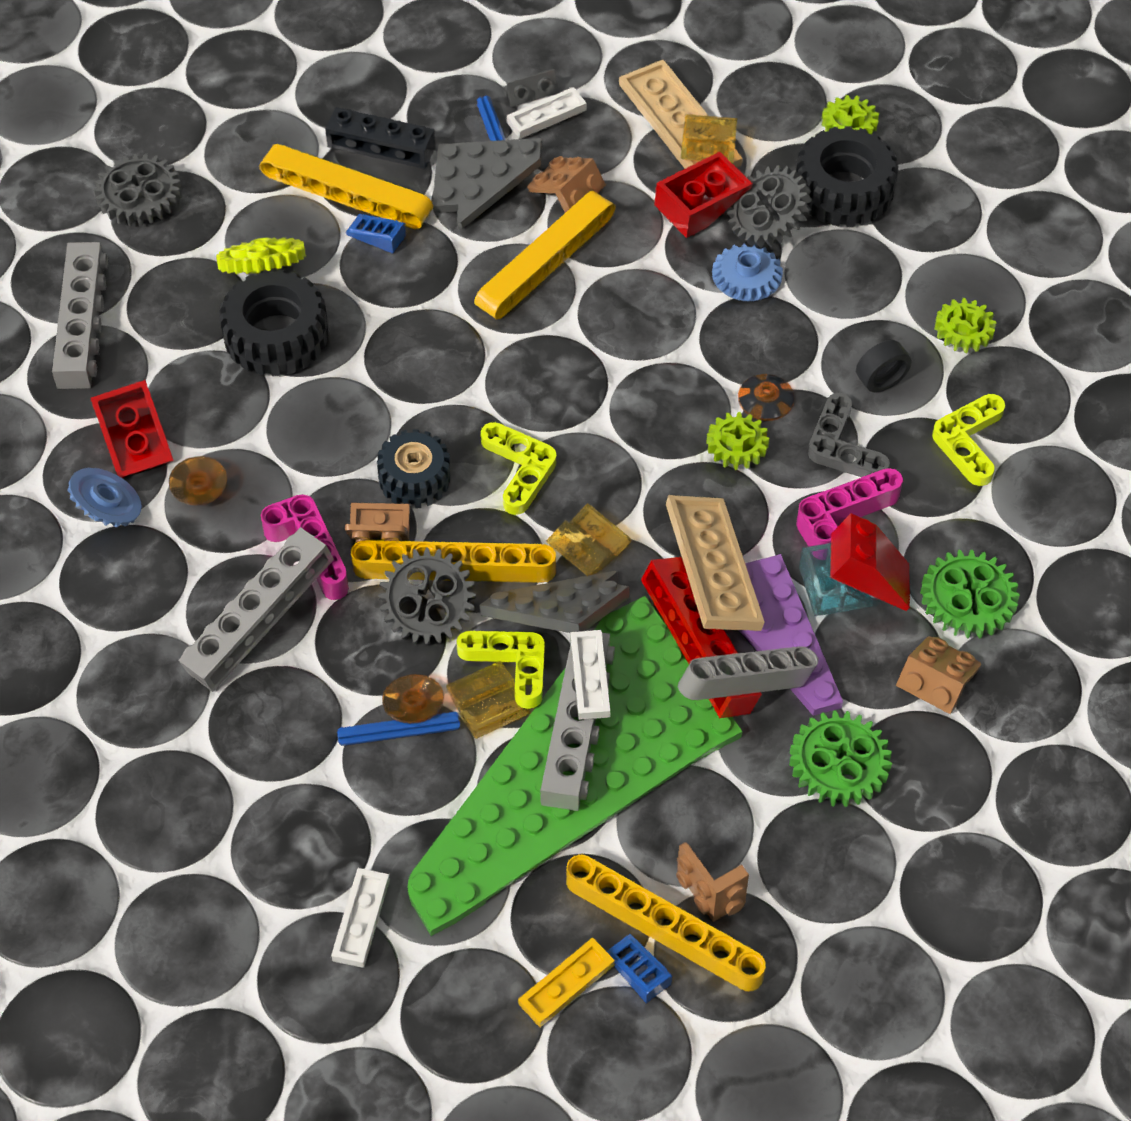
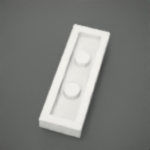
M572 87L507 115V123L519 139L586 111L587 103L576 89Z
M601 630L570 632L578 719L610 717Z
M361 868L357 869L332 951V961L364 968L390 881L389 874Z

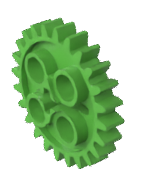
M958 550L955 558L948 552L946 553L945 561L938 557L935 566L929 565L927 574H924L920 594L923 595L921 603L927 605L925 613L935 614L933 618L934 624L943 621V631L949 627L954 628V636H957L961 630L965 632V636L968 639L971 632H975L978 638H982L984 630L991 636L994 634L995 628L1003 630L1005 622H1011L1020 596L1016 592L1018 583L1012 582L1014 574H1004L1007 565L1003 564L997 567L995 565L996 557L987 561L985 560V552L979 557H975L973 550H970L968 556H964L963 552Z
M834 710L830 719L824 713H821L820 722L811 717L808 726L801 725L799 734H795L793 738V744L789 753L792 755L790 756L789 766L794 767L792 776L801 777L799 779V787L809 785L808 796L816 792L819 793L820 803L826 797L830 798L831 806H835L837 799H841L844 807L848 806L849 799H853L857 805H860L862 795L871 800L873 790L880 792L882 783L887 782L889 775L887 772H890L892 762L889 761L892 751L886 750L889 741L886 739L880 740L882 730L872 732V721L863 725L861 724L862 715H858L855 720L850 719L849 711H846L843 718H839L837 711ZM826 738H835L838 741L830 742ZM855 750H863L867 754H858ZM815 762H821V763L825 764L826 766H825V767H819V766H816L814 763H815ZM843 775H852L855 779H846Z

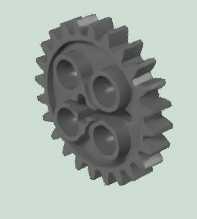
M134 154L131 160L123 156V162L120 163L117 160H113L114 167L105 166L106 173H99L100 180L95 181L96 188L94 193L97 206L101 207L102 214L108 213L110 220L117 217L118 224L127 220L129 226L134 221H138V224L142 226L143 221L146 219L152 224L153 217L155 216L162 220V212L171 213L170 206H177V199L181 198L180 190H182L178 172H175L173 165L168 166L166 159L159 162L158 156H154L151 160L148 159L147 154H144L142 159H138L137 154Z
M777 165L774 172L768 166L765 174L757 170L756 178L747 177L753 183L752 188L731 206L732 210L727 212L731 218L728 223L732 226V231L743 243L747 242L751 247L756 243L759 248H762L766 242L772 247L775 239L781 244L785 234L791 238L792 233L790 230L793 228L796 230L800 229L797 224L798 221H806L803 213L811 210L807 203L812 201V198L808 195L811 190L804 178L796 170L791 171L787 166L782 170ZM760 192L763 193L770 205L780 216L779 221L774 218L759 197Z
M428 547L425 548L424 556H420L418 551L413 549V558L411 559L402 554L404 563L400 565L393 561L392 564L395 572H384L389 582H380V587L387 591L378 594L379 600L387 601V603L379 608L381 612H390L384 618L385 622L395 621L391 628L392 631L395 633L403 629L402 639L405 640L411 634L413 635L414 644L418 643L420 637L424 638L426 646H429L433 637L436 638L438 644H441V635L444 634L452 640L451 630L454 628L462 632L463 629L459 622H470V618L465 612L475 611V607L468 603V601L476 599L475 593L468 592V590L475 587L474 581H465L470 576V571L460 572L463 566L462 561L460 560L452 564L453 554L451 553L443 559L441 549H438L434 556H431ZM435 571L436 577L431 587L434 599H428L424 620L419 622L418 619L424 605L420 595H426L431 572ZM415 572L425 575L424 581L419 585H413L409 582L410 576ZM445 579L451 580L454 583L453 589L447 593L438 590L439 583ZM406 601H414L417 604L416 610L411 614H405L401 611V606ZM436 608L444 609L446 611L445 618L441 621L431 620L430 613Z

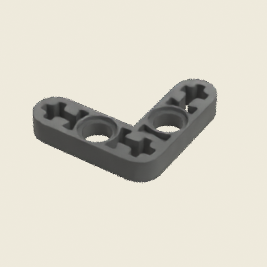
M844 393L830 395L811 437L808 449L809 458L817 464L858 477H864L889 468L890 462L886 455L840 440L850 417L852 401ZM837 405H842V407L839 410L838 416L835 415L834 409L837 407ZM833 424L838 430L827 432L823 429V426ZM820 447L825 448L822 452L817 451ZM834 450L837 451L836 457H833V456H832L833 453H834ZM852 454L856 460L854 462H845L841 456ZM861 459L865 460L863 466L860 465ZM875 464L880 465L878 469H873L872 467Z

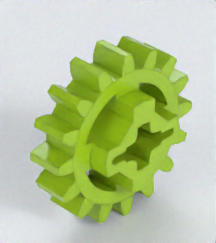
M845 95V100L836 97L835 103L828 102L827 108L823 109L822 127H825V132H827L832 127L844 129L845 126H851L855 130L865 129L867 133L872 135L874 131H877L879 114L875 112L874 105L868 106L867 99L860 102L859 96H856L854 100L850 99L848 95Z
M963 298L961 303L953 299L950 306L943 304L942 311L937 312L934 330L938 331V339L945 338L944 346L954 345L953 351H957L961 347L965 353H968L969 348H973L977 352L980 345L987 347L989 340L993 339L996 321L992 320L994 314L993 312L986 313V305L978 307L977 300H973L970 304L967 303L966 298Z
M738 412L736 417L726 413L725 420L717 417L716 425L710 424L706 441L708 453H714L715 462L722 459L723 467L725 468L731 463L735 470H738L739 464H743L746 469H749L751 461L759 464L760 457L766 456L769 445L767 428H761V420L753 422L751 414L746 418H742L741 412Z

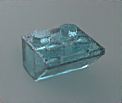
M831 543L802 548L799 570L814 617L871 607L873 605L869 594L830 578Z

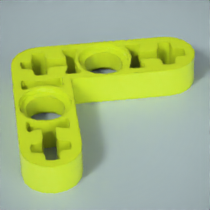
M995 394L984 395L936 421L932 433L935 443L968 481L976 486L988 485L992 480L995 469L992 461L970 436L1002 418L1005 402L1000 396ZM971 416L976 420V423L966 424L961 418ZM964 447L967 448L971 454L968 456H961L956 452V449Z
M496 422L488 423L481 430V444L483 447L521 465L503 493V507L505 511L509 514L520 515L529 508L555 469L556 451L552 446ZM520 443L525 445L526 449L522 452H515L511 447L514 444ZM545 456L548 457V459H544L543 461H539V458H540V459H543ZM526 475H534L538 480L535 483L527 484L522 481V478ZM519 490L522 491L521 501L517 500L515 503H512L511 500H516L519 496Z
M465 631L458 636L456 640L457 654L463 660L516 662L515 701L520 707L526 709L535 708L542 702L544 639L541 635L533 632ZM497 643H504L508 645V648L496 650L493 646ZM528 646H534V649H528ZM532 666L537 668V671L533 674H527L522 669ZM526 685H532L531 695H525Z

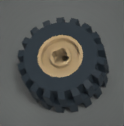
M413 429L411 433H407V430L400 431L401 435L399 436L393 434L390 436V442L384 441L382 450H379L377 455L379 486L383 490L384 496L386 498L391 497L394 504L399 502L415 504V509L421 508V503L426 502L427 506L432 505L434 497L439 501L443 497L442 491L447 492L449 488L448 483H450V455L447 453L445 443L441 444V439L438 436L432 438L431 432L424 431V433H419V429Z

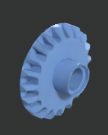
M744 243L742 247L733 245L730 250L724 249L721 255H717L712 268L713 281L718 289L725 295L741 301H756L770 296L779 288L783 276V268H781L780 260L775 258V254L768 253L766 247L762 249L757 248L756 244L753 247H747Z
M84 468L76 471L69 481L67 491L71 494L70 500L76 502V508L84 510V516L88 515L94 522L102 521L105 526L109 523L114 527H118L120 524L127 526L130 522L134 523L141 512L142 505L137 492L128 482L112 472L98 468Z

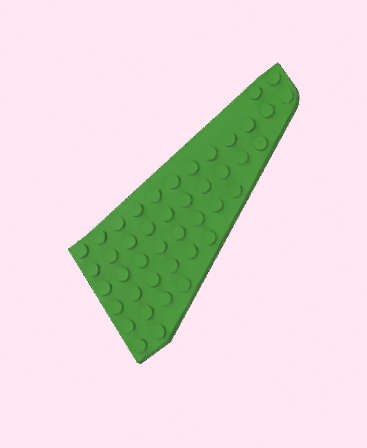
M646 596L607 614L594 629L610 634V646L615 647L613 664H607L606 672L610 673L608 685L610 717L596 718L595 726H600L597 745L591 744L590 753H594L592 772H586L584 781H589L587 799L580 800L578 811L541 805V786L565 673L564 669L544 695L542 702L535 707L409 877V900L431 936L470 915L485 905L486 900L694 762L742 737L743 731L733 717L720 719L709 699L691 700L681 694L678 689V683L689 664L670 630ZM578 717L573 718L574 720H577V721H582V720H584V719H580V720H579ZM578 744L568 745V747L570 748H577L580 746ZM565 771L562 774L565 776H571L575 773L572 771Z

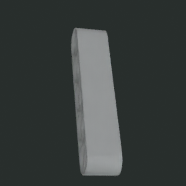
M798 646L696 658L689 663L678 683V689L688 699L703 700L804 686L818 664V657L811 649Z

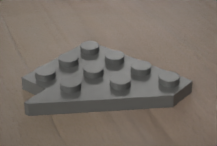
M541 138L438 144L432 202L434 213L457 212L458 229L466 227L541 166L543 148Z
M618 571L582 576L493 593L490 598L479 605L481 616L566 633L586 631L630 597L629 586L617 584L619 582Z

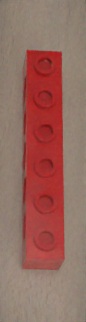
M682 557L651 560L641 581L688 664L696 658L738 654L724 629L703 628ZM758 692L711 698L709 701L721 719L750 714L762 694Z

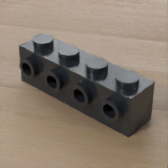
M335 107L325 128L327 147L426 169L435 149V131L433 128Z

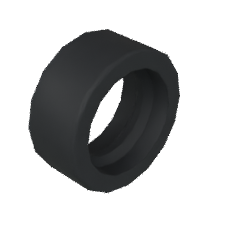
M895 340L883 341L869 349L861 357L856 366V374L868 391L874 393L883 392L892 388L907 375L911 368L912 359L900 342Z

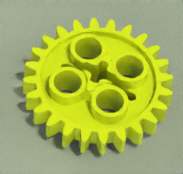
M286 237L280 239L259 238L252 240L250 243L232 245L231 248H224V251H219V254H216L218 270H221V272L227 271L228 274L233 272L236 274L242 272L258 274L265 270L271 271L273 268L281 269L282 266H291V263H298L299 260H303L306 257L304 242L300 241V239H286Z

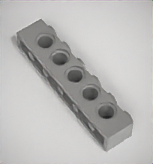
M100 242L67 243L52 368L57 389L91 388L92 377L97 375L96 360H94V355L99 354V341L96 336L97 333H101L102 326L99 312H103L104 309L101 290L106 289V278L103 270L108 269L107 253L102 252Z
M301 527L295 534L289 536L284 546L266 561L262 570L246 583L244 589L234 600L225 606L224 611L216 620L206 626L203 634L193 645L185 649L178 661L186 672L210 691L214 692L334 560L327 546ZM239 627L236 631L231 632L234 628ZM218 649L216 653L210 655L213 651Z
M602 633L606 668L607 664H613L615 647L610 646V634ZM571 644L541 786V805L578 811L580 800L587 799L589 781H584L586 772H592L594 753H590L591 744L597 745L600 726H595L596 718L584 719L582 721L573 719L578 717ZM606 672L607 686H608V685H609L610 673ZM569 744H578V745H580V746L577 747V748H570V747H568ZM565 771H572L575 774L571 776H565L562 773Z

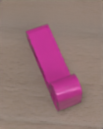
M882 469L803 499L799 504L796 526L811 552L818 557H829L831 555V533L850 513L863 517L897 503L903 483L902 475L895 469Z
M301 494L265 507L261 512L264 536L267 540L271 542L287 540L300 527L311 535H316L314 537L327 546L334 558L317 578L322 593L330 600H339L345 597L349 590L346 568L314 500L308 495Z

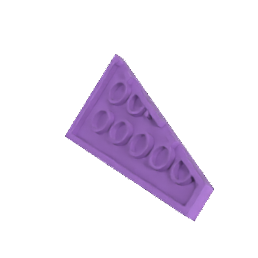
M781 554L745 563L765 623L761 631L739 630L740 633L756 651L798 646L807 647L814 651L818 657V664L804 686L790 688V690L813 716L842 708L843 700Z

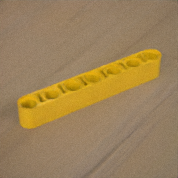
M274 144L259 165L261 172L270 179L381 218L405 223L406 227L412 229H419L433 209L432 201L421 193L280 144Z
M594 191L588 192L487 282L477 293L474 301L475 305L497 320L504 317L612 218L616 208L615 204Z
M363 540L355 543L351 548L353 572L356 576L364 579H388L384 572H395L392 564L393 561L391 560L397 559L395 562L401 565L404 563L402 554L411 559L413 558V549H416L420 556H424L426 547L429 548L431 556H434L436 551L441 549L443 559L451 553L453 554V561L458 562L461 560L463 566L460 572L470 571V576L465 581L544 583L552 580L556 574L555 550L545 544ZM435 571L431 572L429 580L435 579ZM415 572L410 576L409 580H424L425 575Z
M576 855L568 861L566 881L569 890L744 991H754L762 985L766 964L763 956L589 856ZM577 872H585L588 874V876L584 878H578L574 876V874ZM605 887H611L616 891L606 894L601 890ZM632 903H639L644 907L639 910H634L630 908L629 905ZM667 919L672 923L668 926H662L657 921ZM688 935H695L698 938H700V940L697 942H690L687 939H685V937ZM723 951L728 954V957L718 958L713 953ZM751 967L757 971V974L748 975L742 969Z

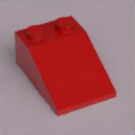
M719 151L657 182L654 206L688 238L711 225L749 191L753 183Z
M146 380L90 398L119 477L124 478L174 461Z
M850 513L831 533L830 578L907 611L910 608L908 561L876 524Z

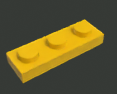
M592 937L518 999V1005L541 1028L614 966L615 960Z

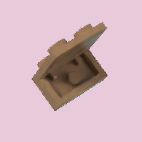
M559 156L551 160L549 166L543 172L535 175L527 188L529 192L556 194L566 213L588 192L594 191L598 193L606 184L594 159L581 157L564 158Z
M351 503L350 524L345 525V531L350 539H355V543L363 540L409 541L410 504Z
M928 636L908 656L896 686L951 714L965 685L978 672L981 663L972 654L958 651L949 646L945 640Z
M686 842L679 845V855L677 858L678 872H676V876L684 889L689 888L695 896L694 902L702 914L707 913L713 922L726 914L734 915L744 907L749 879V874L742 864L714 880Z

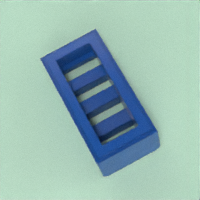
M359 214L347 229L346 235L393 254L405 238L406 230L405 223ZM361 224H364L361 230L358 229Z
M631 934L606 951L615 960L614 967L645 1003H648L672 984V975ZM630 946L632 951L620 959L617 954ZM638 956L640 958L632 966L628 967L626 965L634 957ZM643 965L648 967L639 975L635 973ZM653 973L656 977L646 984L643 980Z

